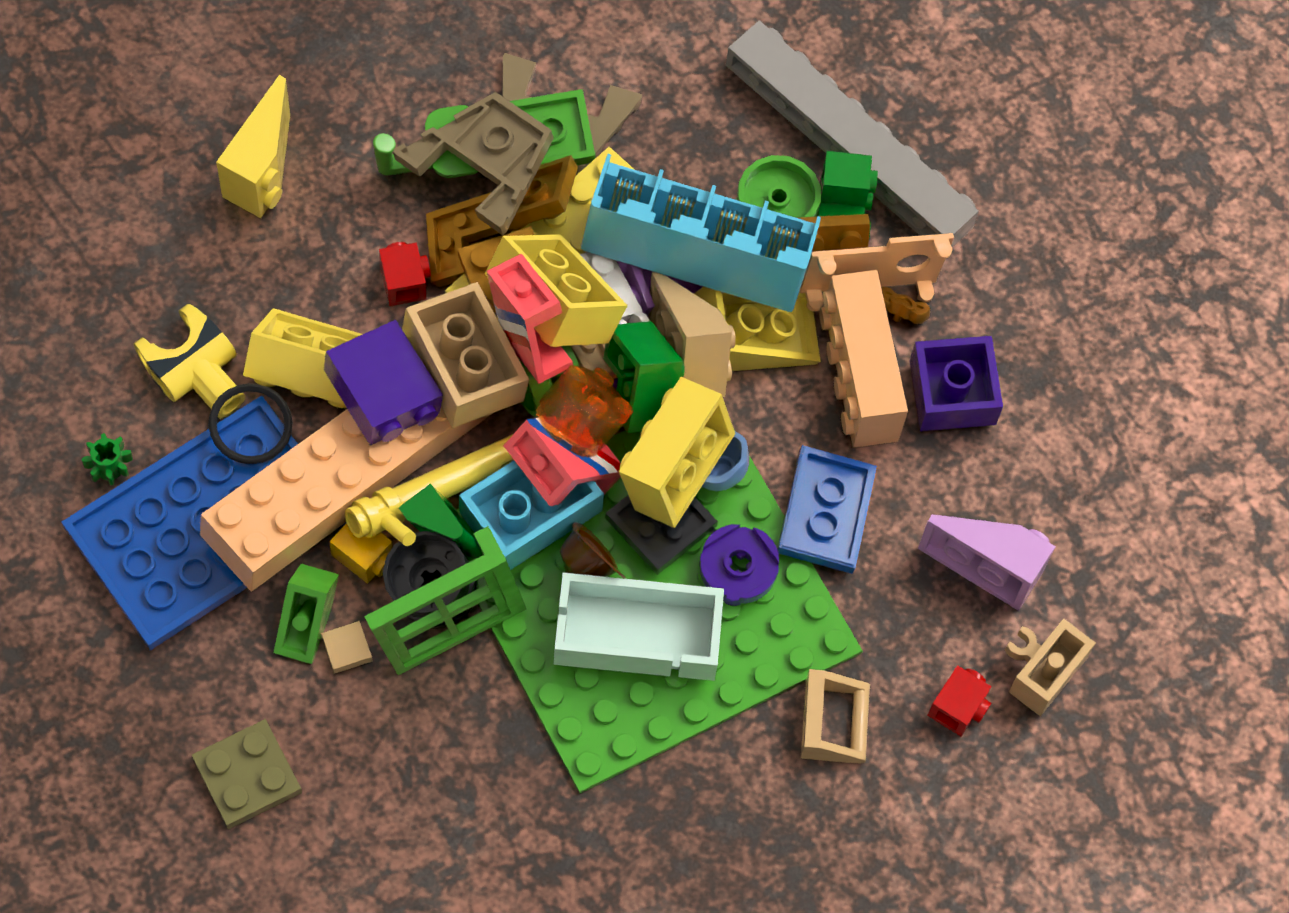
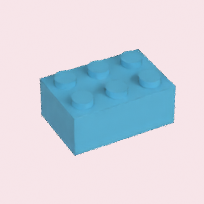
M512 461L459 495V513L474 533L489 526L511 570L572 531L574 522L583 524L602 512L604 493L595 481L580 483L574 487L559 505L549 506L518 464Z

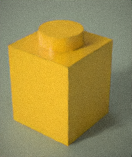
M346 523L330 540L331 555L367 584L375 575L378 577L383 575L386 557L393 548L392 541L382 533L371 538L365 536L357 538L350 531Z

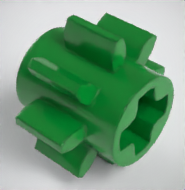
M102 433L101 439L97 440L94 444L91 442L86 443L91 456L83 457L82 463L84 468H92L90 475L93 482L102 478L108 480L110 485H113L114 479L121 475L128 477V469L124 463L131 462L133 456L131 450H123L124 441L121 436L114 441L107 438L105 433Z

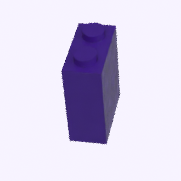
M396 320L326 351L324 371L370 446L381 440L383 442L392 441L401 435L403 430L413 425H426L433 421L440 413L443 394Z

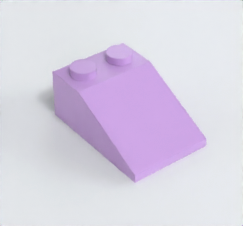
M932 514L927 522L918 549L1019 611L1043 574L1056 546L1052 545L1043 533L1034 529L1028 530L1021 525Z

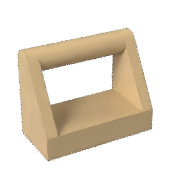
M809 669L805 681L801 743L802 759L858 764L866 762L869 683L824 670ZM824 691L853 694L850 748L821 740Z

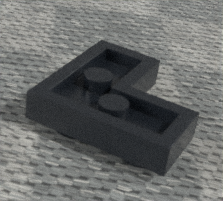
M629 495L607 511L605 519L657 575L714 530L718 523L696 498L693 499L675 528L636 511Z

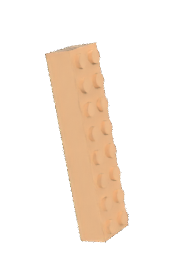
M441 407L438 416L430 423L423 426L413 425L403 430L401 435L392 441L383 442L381 440L370 446L352 415L346 409L201 514L200 536L252 592L346 522L345 510L351 507L353 501L364 496L372 498V494L375 491L384 487L393 488L491 414L452 428Z

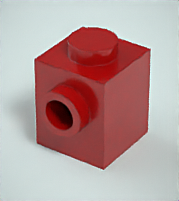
M395 242L386 248L379 249L380 268L389 306L426 300L425 278H430L431 273L427 255L420 256L417 242L409 244Z
M957 665L932 703L927 716L962 737L971 721L975 720L980 723L992 703L986 698L992 686L987 684L986 679L977 671L969 668L964 670Z

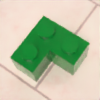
M826 151L819 183L821 186V203L817 217L865 214V210L871 211L873 193L876 192L878 171L871 170L872 155Z
M652 321L618 324L610 342L605 344L603 359L618 378L613 414L627 433L642 432L646 422L653 420L661 408L665 393L670 388H674L680 377L684 376V361Z

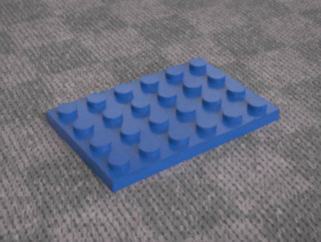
M261 395L217 423V430L222 442L229 449L241 455L256 456L270 451L277 445L283 435L284 424ZM207 429L61 522L67 534L149 650L154 649L247 588L200 536L201 514L298 445L292 435L282 452L274 458L263 463L243 464L231 460L222 454L215 446L209 429Z

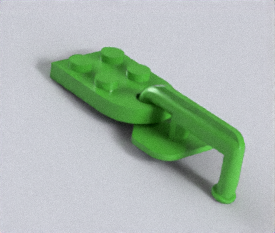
M583 89L510 101L552 131L554 139L541 165L570 155L577 165L589 164L596 158ZM458 105L433 111L426 119L425 130L427 131L432 127L438 130L454 121L453 115L468 108V106ZM384 133L375 136L373 140L374 154L380 174L396 175L412 172L395 160L392 151H394L396 143L392 136ZM448 150L428 168H433L438 175L445 178L472 175L478 172Z

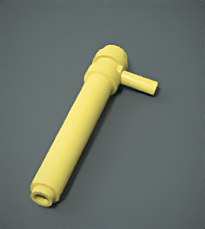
M512 435L394 488L384 487L372 494V498L364 496L353 501L351 507L345 510V519L350 531L357 538L363 536L371 538L386 530L403 545H412L416 540V534L403 524L405 516L399 510V507L430 483L447 499L473 487L511 463L514 459L503 445Z

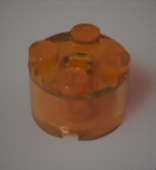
M570 365L538 402L540 406L536 411L542 426L555 441L559 443L563 438L573 445L569 451L583 457H593L604 448L633 413V409L612 386L614 380L607 371L599 367L592 371L585 367Z

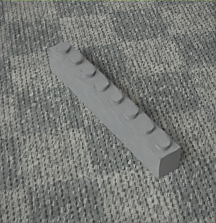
M759 20L728 47L726 66L825 153L826 151L872 155L871 170L878 171L876 192L873 195L917 234L922 236L953 233L954 240L951 245L953 247L974 227L979 210L976 209L973 201L967 195L959 194L954 190L939 171L931 170L923 163L913 148L907 145L904 146L893 137L892 132L884 123L876 122L870 117L860 102L854 98H848L838 89L837 84L830 76L822 75L817 71L802 52L794 51L787 45L777 30L768 28Z

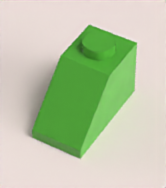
M305 564L299 565L287 585L273 653L309 664L313 663L322 638L321 633L325 630L332 610L339 574Z

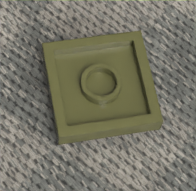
M266 719L192 754V759L228 830L302 793V789Z

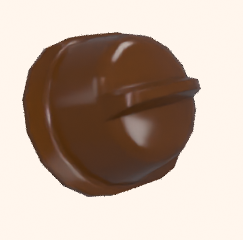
M574 522L572 525L573 531L560 548V555L565 563V572L610 577L618 573L623 579H626L618 570L614 558L602 542L584 525Z

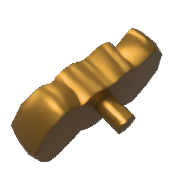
M881 287L885 308L888 312L894 314V321L900 322L902 317L914 324H922L928 320L930 307L927 303L915 302L907 295L896 294L889 287Z

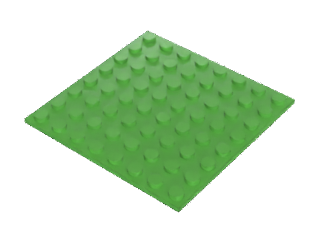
M624 430L603 441L621 463L625 454L632 451L640 440L641 432L627 433ZM749 456L748 471L744 478L734 487L723 491L700 488L695 498L718 521L717 527L658 575L605 519L606 512L628 495L621 477L604 495L602 512L582 524L607 548L614 558L618 570L626 579L706 587L700 575L699 560L705 542L713 532L731 524H740V527H747L749 529L755 527L765 532L778 548L785 516ZM572 531L511 569L527 609L491 627L495 638L579 794L804 683L809 669L828 671L863 652L813 564L779 554L778 575L773 587L765 596L754 602L741 603L738 606H730L723 601L718 666L714 681L678 677L679 669H671L670 676L554 665L562 574L566 573L565 563L560 555V548ZM465 555L469 562L477 559ZM736 556L731 558L732 566L730 568L732 570L747 571L746 565L749 563L747 558L739 560ZM615 573L610 576L613 578H622L618 573ZM484 577L478 579L479 588L487 585ZM493 597L478 604L481 611L496 605Z

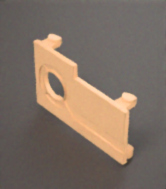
M949 233L889 238L887 246L812 252L799 292L806 294L807 308L809 310L819 311L824 302L822 291L829 289L831 276L877 270L881 287L916 284L917 299L921 302H930L934 295L932 283H936L945 259L950 257L952 253L951 245L954 235ZM908 256H928L925 262L914 267H900L897 265L900 260Z

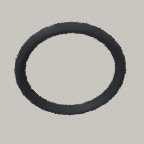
M251 383L237 385L220 395L212 406L208 423L210 436L220 452L231 460L243 464L263 463L277 456L288 444L293 425L291 411L284 399L271 388ZM243 392H258L270 397L280 407L285 422L284 432L280 441L270 451L262 455L245 456L235 453L222 442L217 430V416L223 404L234 395Z

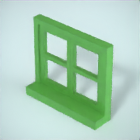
M489 526L473 533L483 554L482 556L364 616L398 675L527 609L507 560ZM484 577L487 585L445 606L442 600L443 597ZM493 597L496 605L457 625L454 624L452 617ZM435 602L438 608L435 612L398 631L394 627L393 623ZM445 621L448 627L447 630L407 650L404 644L405 641Z

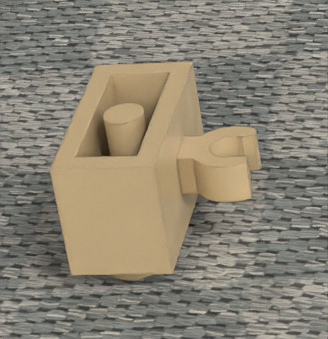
M1064 618L1042 646L1037 643L1033 631L1022 626L1017 635L1026 642L1027 646L1019 648L1014 643L1009 642L1005 648L1006 653L1011 658L1028 662L1015 678L1009 693L1040 717L1086 661L1096 642Z

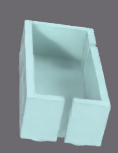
M563 573L554 665L670 676L671 669H679L678 677L714 681L718 666L724 589Z

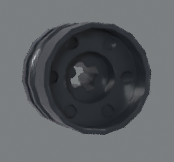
M431 531L415 533L416 540L412 545L405 546L399 541L387 555L383 569L385 589L393 601L469 563V560L452 539ZM478 580L443 597L442 600L445 606L479 589ZM435 602L407 617L415 622L435 612L438 608ZM473 607L452 617L454 624L465 618ZM444 621L432 628L440 629L447 627Z

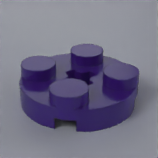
M740 524L727 525L713 532L706 540L699 560L700 575L705 586L724 589L723 601L730 606L751 603L765 596L773 587L779 571V553L773 540L760 529L740 527ZM734 556L739 560L747 558L749 560V563L746 565L747 571L732 570L730 568L732 566L731 558Z

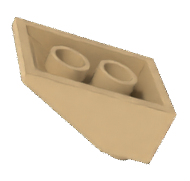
M652 272L650 295L655 307L648 314V319L653 322L676 353L683 359L685 367L683 378L722 394V397H725L727 381H730L732 378V366L729 360L730 349L735 347V332L732 325L727 324L721 311L667 276Z

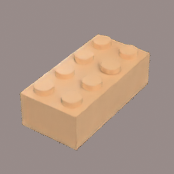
M871 270L831 276L829 289L823 292L824 307H820L819 316L822 329L829 331L831 341L827 342L829 364H835L838 377H834L835 395L837 400L843 399L845 412L841 413L843 432L845 435L851 436L853 448L898 442L908 409L878 271Z

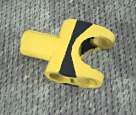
M187 304L179 310L182 320L190 329L188 340L182 346L176 349H163L154 343L150 344L142 337L134 343V348L153 381L170 400L176 402L194 389L212 409L213 404L220 395L228 389L237 386L221 369L234 359L237 353L228 338L212 320L193 305ZM239 393L228 399L220 408L218 418L221 419L233 414L244 402L245 394Z

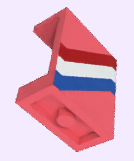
M521 253L487 270L498 321L516 355L538 384L573 367V361L561 346L550 347V345L541 340L540 334L534 329V327L561 314L562 309L560 301Z
M581 411L526 419L503 445L549 506L559 505L577 484L595 481L605 495L621 477L619 474L620 461Z

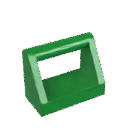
M431 483L399 507L405 518L420 532L431 531L452 539L461 551L469 557L479 558L483 555L471 529L455 507Z

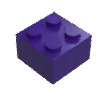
M992 336L915 342L909 362L920 431L996 425L1003 409Z

